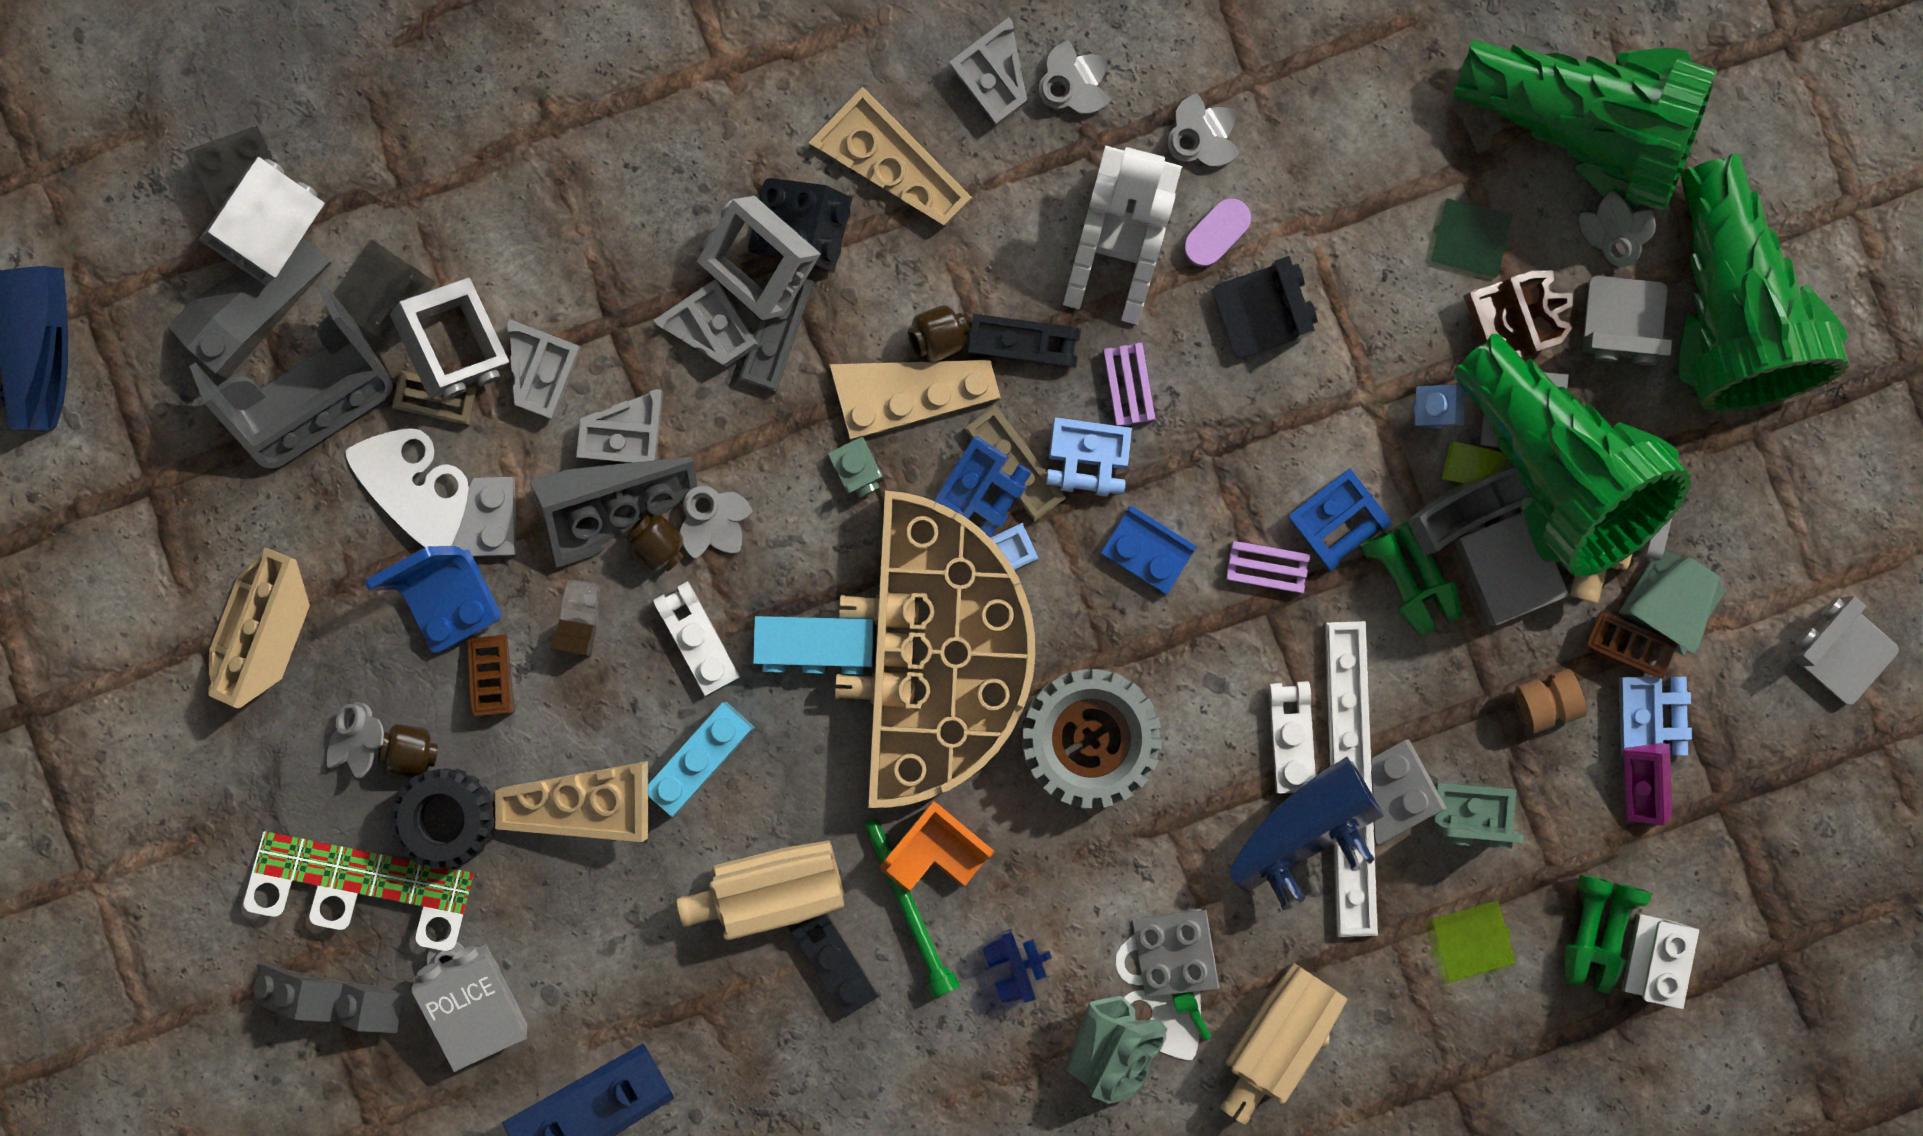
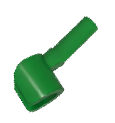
M1193 992L1172 994L1177 1015L1190 1013L1191 1020L1202 1040L1210 1039L1211 1034L1200 1016L1201 1014Z

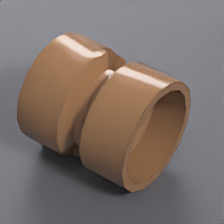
M1571 669L1547 675L1546 683L1535 679L1515 687L1521 715L1532 734L1554 727L1556 719L1568 723L1586 717L1587 710L1584 696L1578 680Z

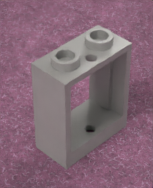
M755 196L733 199L722 209V219L715 231L710 233L704 240V250L697 262L762 320L783 316L821 253ZM745 222L784 256L764 290L725 257Z
M470 277L400 301L390 313V317L429 399L442 394L444 399L455 397L466 391V385L478 382L479 386L490 384L501 377L499 372L509 363ZM460 306L485 361L444 375L419 320Z

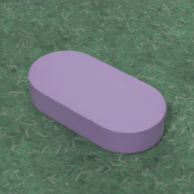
M1225 199L1218 203L1190 232L1184 244V251L1187 259L1192 264L1199 267H1208L1215 264L1246 232L1251 222V214L1246 204L1238 199Z

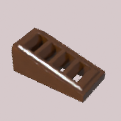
M1601 611L1586 647L1591 652L1663 680L1678 643ZM1609 626H1612L1616 630L1609 647L1602 645ZM1627 632L1632 635L1623 654L1617 650L1624 633ZM1640 638H1643L1647 642L1640 659L1637 660L1633 658ZM1655 644L1661 645L1663 647L1655 666L1647 664Z
M507 634L468 638L472 717L515 712ZM499 647V655L478 656V649ZM500 662V670L480 672V664ZM500 678L501 686L484 688L481 686V680ZM501 694L502 701L483 703V695Z

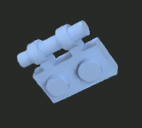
M1055 417L1052 421L1048 459L1064 461L1063 471L1047 470L1046 485L1060 486L1061 491L1073 492L1074 488L1095 491V495L1105 497L1109 493L1123 495L1125 480L1111 478L1112 467L1126 469L1128 466L1132 428ZM1077 463L1098 465L1097 476L1076 473Z
M1619 677L1621 756H1623V749L1626 747L1663 743V740H1672V755H1688V740L1692 739V728L1688 727L1687 704H1691V692H1687V677H1671V692L1662 693V679ZM1662 704H1671L1672 728H1663Z

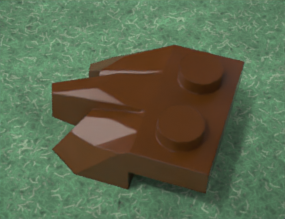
M1554 270L1530 271L1511 277L1503 282L1463 295L1480 344H1485L1491 334H1500L1518 355L1524 358L1559 345L1564 341L1572 327L1568 322L1560 320L1558 313L1573 306V293L1551 292L1549 285L1554 281Z

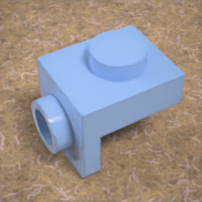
M1460 385L1417 386L1416 400L1414 402L1415 426L1442 429L1443 426H1464L1465 391Z

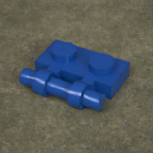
M975 436L934 501L963 515L968 520L976 512L984 518L979 528L991 538L998 526L1002 527L1007 520L1008 515L1006 512L1015 498H1020L1026 490L1025 482L1032 472L1025 466L1018 464L1011 476L1006 474L1002 469L1009 457L979 436ZM994 483L1003 490L992 505L983 499Z

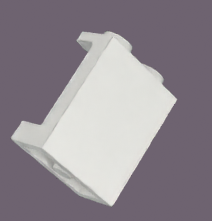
M1637 913L1621 990L1642 995L1643 999L1648 1002L1683 1009L1699 929L1675 921Z

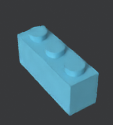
M755 616L753 664H763L762 672H786V665H802V673L825 674V666H841V674L864 675L865 667H873L874 621L871 619Z
M722 702L648 784V796L671 817L676 816L755 727L730 704Z

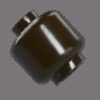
M942 305L916 315L913 318L912 327L908 329V338L913 351L918 357H924L930 362H935L961 352L965 345V335H968L969 329L961 313L956 314L950 307Z
M647 515L642 516L625 535V538L628 540L626 552L647 572L654 573L662 568L668 572L683 557V554L679 551L683 544L682 534L661 515H654L650 518Z
M395 724L391 727L389 733L384 732L383 745L379 747L378 763L383 764L385 772L389 775L413 778L423 774L427 766L434 767L438 744L430 743L431 736L426 728Z

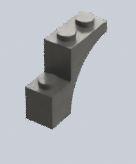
M1510 460L1503 461L1485 477L1448 488L1408 520L1413 530V535L1424 555L1438 552L1471 529L1499 515L1521 507V501L1525 497H1533L1519 481L1517 474L1520 472Z
M261 964L259 976L254 983L255 996L253 1003L293 1020L336 1022L355 1031L397 1033L405 994L384 986L332 980L291 971L276 965Z

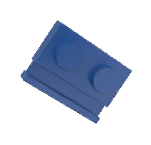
M1130 505L1100 554L1167 595L1197 546Z

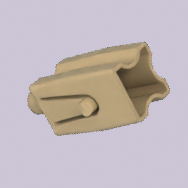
M830 840L781 848L714 865L711 871L716 876L713 877V881L709 884L712 890L677 898L678 911L683 927L719 919L721 925L725 926L726 929L723 933L725 940H732L800 923L844 908V890Z
M1293 962L1264 1000L1226 1059V1065L1232 1067V1072L1240 1078L1227 1099L1222 1102L1220 1108L1231 1117L1234 1116L1240 1123L1246 1125L1265 1094L1270 1097L1277 1096V1102L1284 1104L1320 1048L1325 1049L1329 1044V1033L1348 999Z

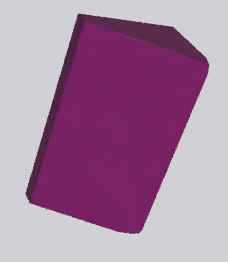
M1658 743L1624 748L1623 767L1626 822L1665 826L1672 815L1670 744Z

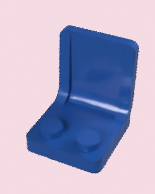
M429 546L364 581L368 591L397 590L402 594L429 648L433 652L445 651L498 623L501 619V612L469 549L462 550L456 546Z

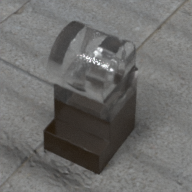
M569 579L564 592L557 632L554 634L551 649L591 656L599 617L601 584Z

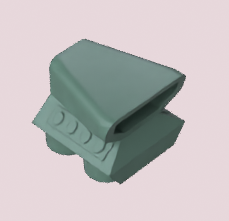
M1664 550L1661 560L1651 561L1646 566L1644 574L1633 591L1626 597L1624 605L1618 613L1624 620L1678 643L1675 650L1676 653L1684 656L1688 650L1695 654L1700 647L1708 618L1726 590L1719 584L1721 578L1690 557L1681 558Z
M1122 996L1092 1001L1086 1009L1065 1070L1086 1084L1091 1097L1111 1104L1132 1098L1145 1083L1150 1070L1149 1066L1162 1049L1166 1041L1168 1029L1160 1020H1135L1134 1007Z

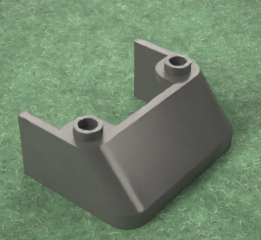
M323 281L316 286L330 315L320 322L317 334L325 348L260 389L252 379L244 376L230 378L216 386L196 362L189 366L204 404L253 459L265 468H277L286 464L384 401L390 395L393 388L386 369L358 325Z

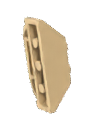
M264 548L259 553V557L252 561L237 577L209 650V676L211 684L208 687L209 696L232 707L241 708L283 678L310 607L296 559L269 548Z

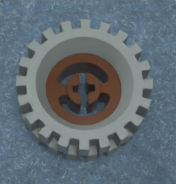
M1099 669L1078 670L1066 673L1049 682L1034 697L1029 705L1022 726V748L1028 768L1038 783L1049 794L1069 805L1073 804L1081 808L1101 806L1104 808L1113 806V803L1118 801H1125L1133 796L1132 793L1139 787L1142 788L1147 783L1149 774L1152 770H1155L1159 761L1157 756L1162 746L1159 732L1161 725L1159 717H1156L1152 702L1135 683L1114 672ZM1086 709H1098L1108 714L1114 720L1119 732V743L1116 751L1109 754L1106 749L1109 743V734L1107 731L1103 732L1097 737L1099 745L1096 748L1088 744L1078 750L1087 756H1097L1099 763L1096 766H1081L1074 763L1065 753L1062 745V732L1066 723L1072 722L1075 725L1072 741L1074 745L1078 744L1084 739L1082 731L1085 728L1095 731L1102 726L1100 722L1084 720L1082 717L1083 711Z

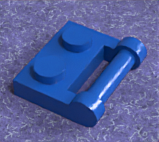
M1351 468L1347 469L1287 516L1329 572L1340 565L1339 560L1377 530L1384 531L1392 524L1390 518ZM1364 508L1369 518L1328 548L1322 539Z

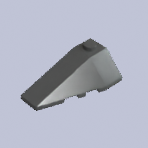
M302 237L277 277L269 284L264 285L244 270H241L194 297L168 327L183 345L215 374L228 379L326 270L331 262Z
M691 457L567 469L530 481L537 514L556 568L598 554L605 549L604 543L620 533H623L625 536L628 530L642 516H649L651 514L661 515L682 502L687 493L698 486L694 463Z

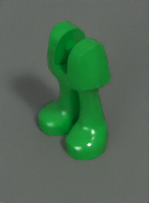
M1407 520L1394 529L1412 556L1426 588L1419 590L1393 531L1380 534L1364 542L1359 547L1367 559L1380 560L1387 568L1403 601L1398 608L1399 612L1420 636L1424 637L1435 631V627L1423 602L1434 598L1439 611L1448 623L1461 618V608L1454 581L1445 582L1432 554L1424 555Z
M1579 874L1577 888L1583 895V907L1575 943L1565 944V981L1570 985L1582 986L1586 980L1590 962H1595L1598 964L1594 975V990L1610 994L1627 962L1620 955L1628 919L1634 909L1649 905L1653 893L1619 882L1613 883L1603 878ZM1611 895L1606 929L1601 947L1595 946L1598 926L1604 904Z

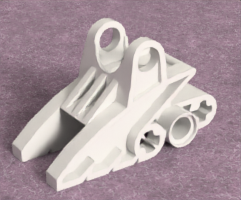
M1105 146L1063 305L1080 309L1096 252L1136 263L1121 321L1139 324L1165 230L1171 215L1176 195L1175 190L1182 166L1165 162V157L1133 148L1126 147L1124 151Z

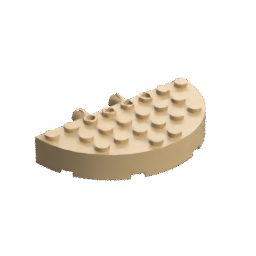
M885 490L880 594H876V598L841 595L840 606L856 607L857 609L840 610L839 616L840 619H871L875 621V625H878L876 672L872 673V677L837 674L836 684L852 685V689L836 688L835 699H869L871 704H874L868 808L910 805L930 799L951 790L984 767L1011 735L1028 699L1035 664V632L1027 597L1018 575L995 542L966 517L944 505L924 497Z

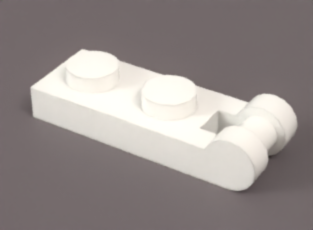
M687 581L677 586L678 591L667 597L663 594L653 601L704 695L707 696L740 678V675L694 590ZM686 604L692 614L679 621L674 610Z
M1309 681L1297 682L1296 686L1282 687V683L1269 684L1275 789L1277 794L1296 792L1316 777ZM1284 702H1297L1298 713L1284 714Z

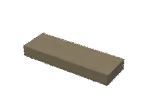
M996 405L964 428L971 439L979 436L1009 457L1002 469L1006 474L1011 476L1018 464L1025 466L1032 472L1025 482L1026 490L1020 498H1016L1034 522L1066 499L1058 486L1046 485L1047 472Z

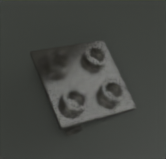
M258 126L185 151L216 213L247 167L257 157L275 162Z
M370 240L334 295L357 324L393 347L400 336L390 317V313L400 301L431 291L436 282L373 240Z

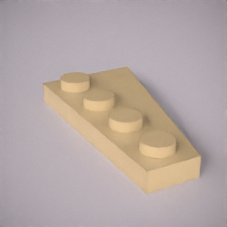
M864 87L808 142L944 226H947L973 199Z
M990 360L830 364L850 440L1001 399Z
M648 761L502 787L495 791V829L643 842L648 839Z

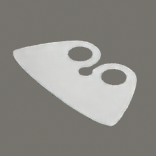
M417 429L396 430L371 437L346 450V458L360 482L378 504L411 537L425 548L429 546L452 545L465 511L469 489L468 481L461 470L447 464L439 465L426 475V481L423 485L416 486L413 483L414 474L423 472L434 458L433 442L428 435ZM410 439H418L425 446V456L421 461L414 464L406 462L401 453L402 446ZM442 474H452L458 481V491L451 498H441L435 492V481Z
M1134 934L1118 950L1116 954V967L1123 980L1129 984L1143 985L1142 975H1132L1126 970L1124 964L1127 954L1137 950ZM1137 990L1124 997L1130 1004L1137 1000L1147 1002L1152 1008L1150 1020H1160L1168 1029L1166 1041L1160 1052L1184 1060H1193L1198 1048L1200 1034L1191 1020L1190 1013L1177 1015L1172 994L1145 997L1144 990ZM1195 991L1193 994L1201 1014L1200 991Z

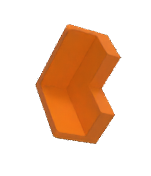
M933 801L878 868L907 893L911 891L932 864L963 888L983 863L991 857L994 850Z

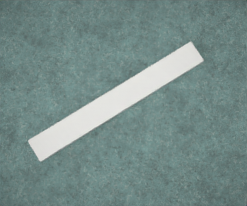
M1366 621L1325 623L1330 767L1348 756L1372 793ZM1371 823L1358 831L1375 859L1374 826ZM1338 843L1333 844L1337 936H1378L1375 860L1369 864L1356 849L1355 853L1361 869L1352 871Z

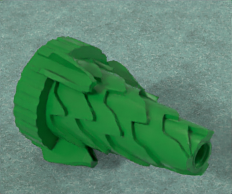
M1474 39L1469 46L1468 54L1462 65L1454 91V98L1502 114L1505 118L1513 121L1514 124L1532 131V137L1567 149V156L1579 160L1575 172L1583 177L1604 198L1609 192L1616 190L1627 201L1631 209L1643 204L1665 211L1681 176L1680 174L1686 164L1717 76V70L1693 63L1688 52L1682 49L1655 48L1620 51L1616 63L1613 64L1591 56H1587L1586 61L1561 53L1541 54L1513 44L1511 50Z
M1731 154L1725 159H1715L1693 168L1685 169L1680 175L1693 226L1694 238L1691 240L1694 254L1691 256V264L1699 293L1694 295L1698 316L1689 315L1684 318L1679 350V377L1682 382L1695 388L1699 405L1703 409L1717 412L1755 408L1810 392L1844 374L1846 369L1849 368L1843 346L1848 338L1846 330L1835 313L1809 285L1799 287L1791 258H1784L1776 232L1768 227L1758 190L1751 192L1741 156Z
M1491 334L1485 344L1474 349L1460 365L1456 366L1453 373L1454 378L1483 411L1493 426V432L1499 438L1497 443L1500 449L1519 470L1520 473L1517 474L1519 481L1533 496L1530 498L1525 497L1521 501V507L1531 541L1543 561L1561 562L1571 575L1577 577L1598 574L1622 562L1632 553L1643 547L1671 520L1674 513L1683 504L1692 481L1690 480V473L1678 461L1679 452L1674 446L1657 436L1621 422L1617 423L1615 428H1612L1592 405L1588 403L1583 406L1565 387H1557L1531 358L1525 362L1500 334Z

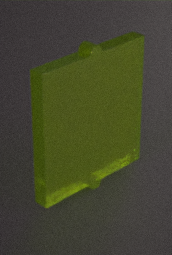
M1498 900L1431 918L1439 945L1436 948V952L1442 955L1450 982L1516 963L1509 940L1511 930L1505 926Z

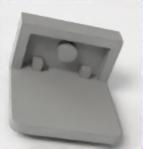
M1605 276L1592 277L1588 282L1581 353L1595 354L1594 359L1599 361L1614 362L1618 361L1619 357L1633 358L1634 364L1648 366L1657 365L1658 361L1671 356L1672 340L1663 339L1667 300L1666 285L1662 282Z
M1856 596L1836 597L1822 611L1821 615L1823 618L1814 628H1808L1798 638L1796 649L1789 655L1844 704H1854L1899 651L1895 642L1861 614L1867 606Z

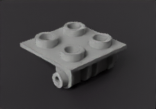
M1200 908L1187 910L1183 913L1132 919L1145 997L1219 989L1207 910H1201Z

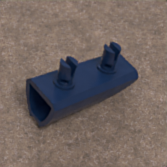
M35 266L0 270V371L2 384H0V408L5 407L8 431H53L58 424L63 408L68 374V320L64 267Z
M1347 756L1327 768L1294 792L1264 820L1243 846L1230 868V877L1235 885L1247 893L1268 881L1281 904L1282 910H1288L1292 906L1286 889L1290 891L1298 902L1301 903L1305 899L1289 871L1295 865L1335 843H1338L1352 871L1361 869L1355 853L1356 849L1369 864L1375 860L1358 830L1382 818L1384 814L1353 761H1350Z
M643 1043L502 1122V1125L508 1136H616L673 1100L674 1096Z

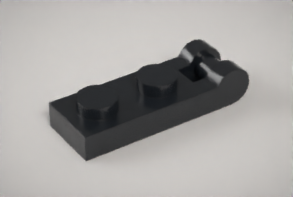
M973 313L968 354L1074 369L1076 368L1078 356L1074 355L1075 343L1080 341L1081 329ZM1049 338L1060 339L1059 353L1047 351Z
M828 913L800 923L788 925L793 937L801 946L845 1018L879 997L876 989ZM821 927L826 936L814 943L809 933Z

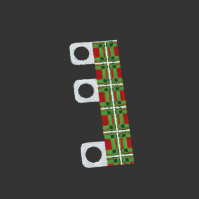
M264 831L244 899V907L252 913L272 917L279 916L284 910L292 881L317 885L310 912V920L314 925L337 930L345 929L349 925L357 894L423 906L416 933V942L422 947L449 951L456 945L474 873L452 868L431 869L429 865L420 866L412 860ZM263 883L274 884L280 893L277 903L269 908L258 906L254 900L256 888ZM329 896H337L345 903L343 916L335 921H328L320 914V905ZM436 917L447 919L451 925L449 937L442 942L431 941L426 935V925L431 919Z

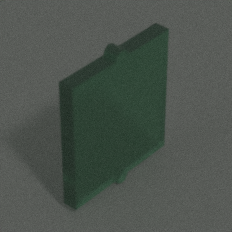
M1447 198L1440 225L1434 229L1437 237L1431 261L1497 278L1503 253L1509 248V243L1506 241L1513 215Z

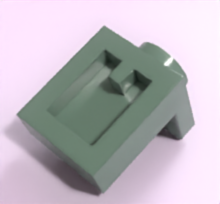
M863 436L828 453L849 496L857 493L858 497L862 498L880 489L877 482L883 480L884 477Z

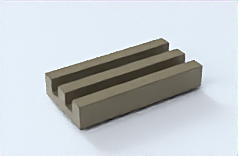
M400 370L392 405L393 409L471 425L472 410L474 411V400L478 393V387L466 385V391L463 392L466 393L465 400L456 398L444 399L443 395L429 399L424 391L406 388L407 380L422 384L418 374ZM408 396L463 408L462 415L403 403V397Z

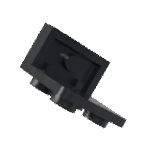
M776 178L766 179L763 183L759 200L821 253L813 266L814 268L834 273L837 260L841 254V243L846 223L850 217L852 197L827 185ZM752 228L748 250L756 255L783 259L784 256Z
M1290 256L1275 260L1270 267L1219 283L1213 288V296L1235 357L1245 358L1308 337L1315 331L1313 324L1318 323L1316 311L1311 301L1305 302L1300 288L1305 286L1303 273L1298 263L1292 264Z

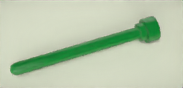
M869 819L865 823V830L881 864L892 850L879 821ZM886 875L929 972L926 975L928 983L925 985L931 999L960 987L954 971L950 972L947 966L943 967L911 893H907Z

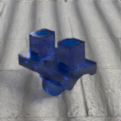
M1012 929L1000 932L1001 938L995 939L982 947L989 968L1008 961L1011 963L1014 975L995 981L1002 1003L1017 1001L1022 998L1025 1003L1033 1001L1036 997L1026 968H1032L1036 980L1046 977L1047 975L1042 963L1052 958L1050 950L1038 952L1034 939L1023 942L1027 957L1022 958Z

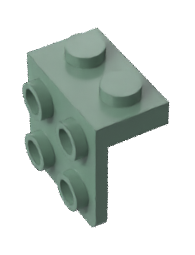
M1435 782V788L1447 808L1432 817V829L1440 833L1442 839L1448 840L1450 844L1472 846L1473 839H1481V842L1487 843L1489 847L1512 849L1513 842L1523 843L1524 834L1513 829L1516 789Z

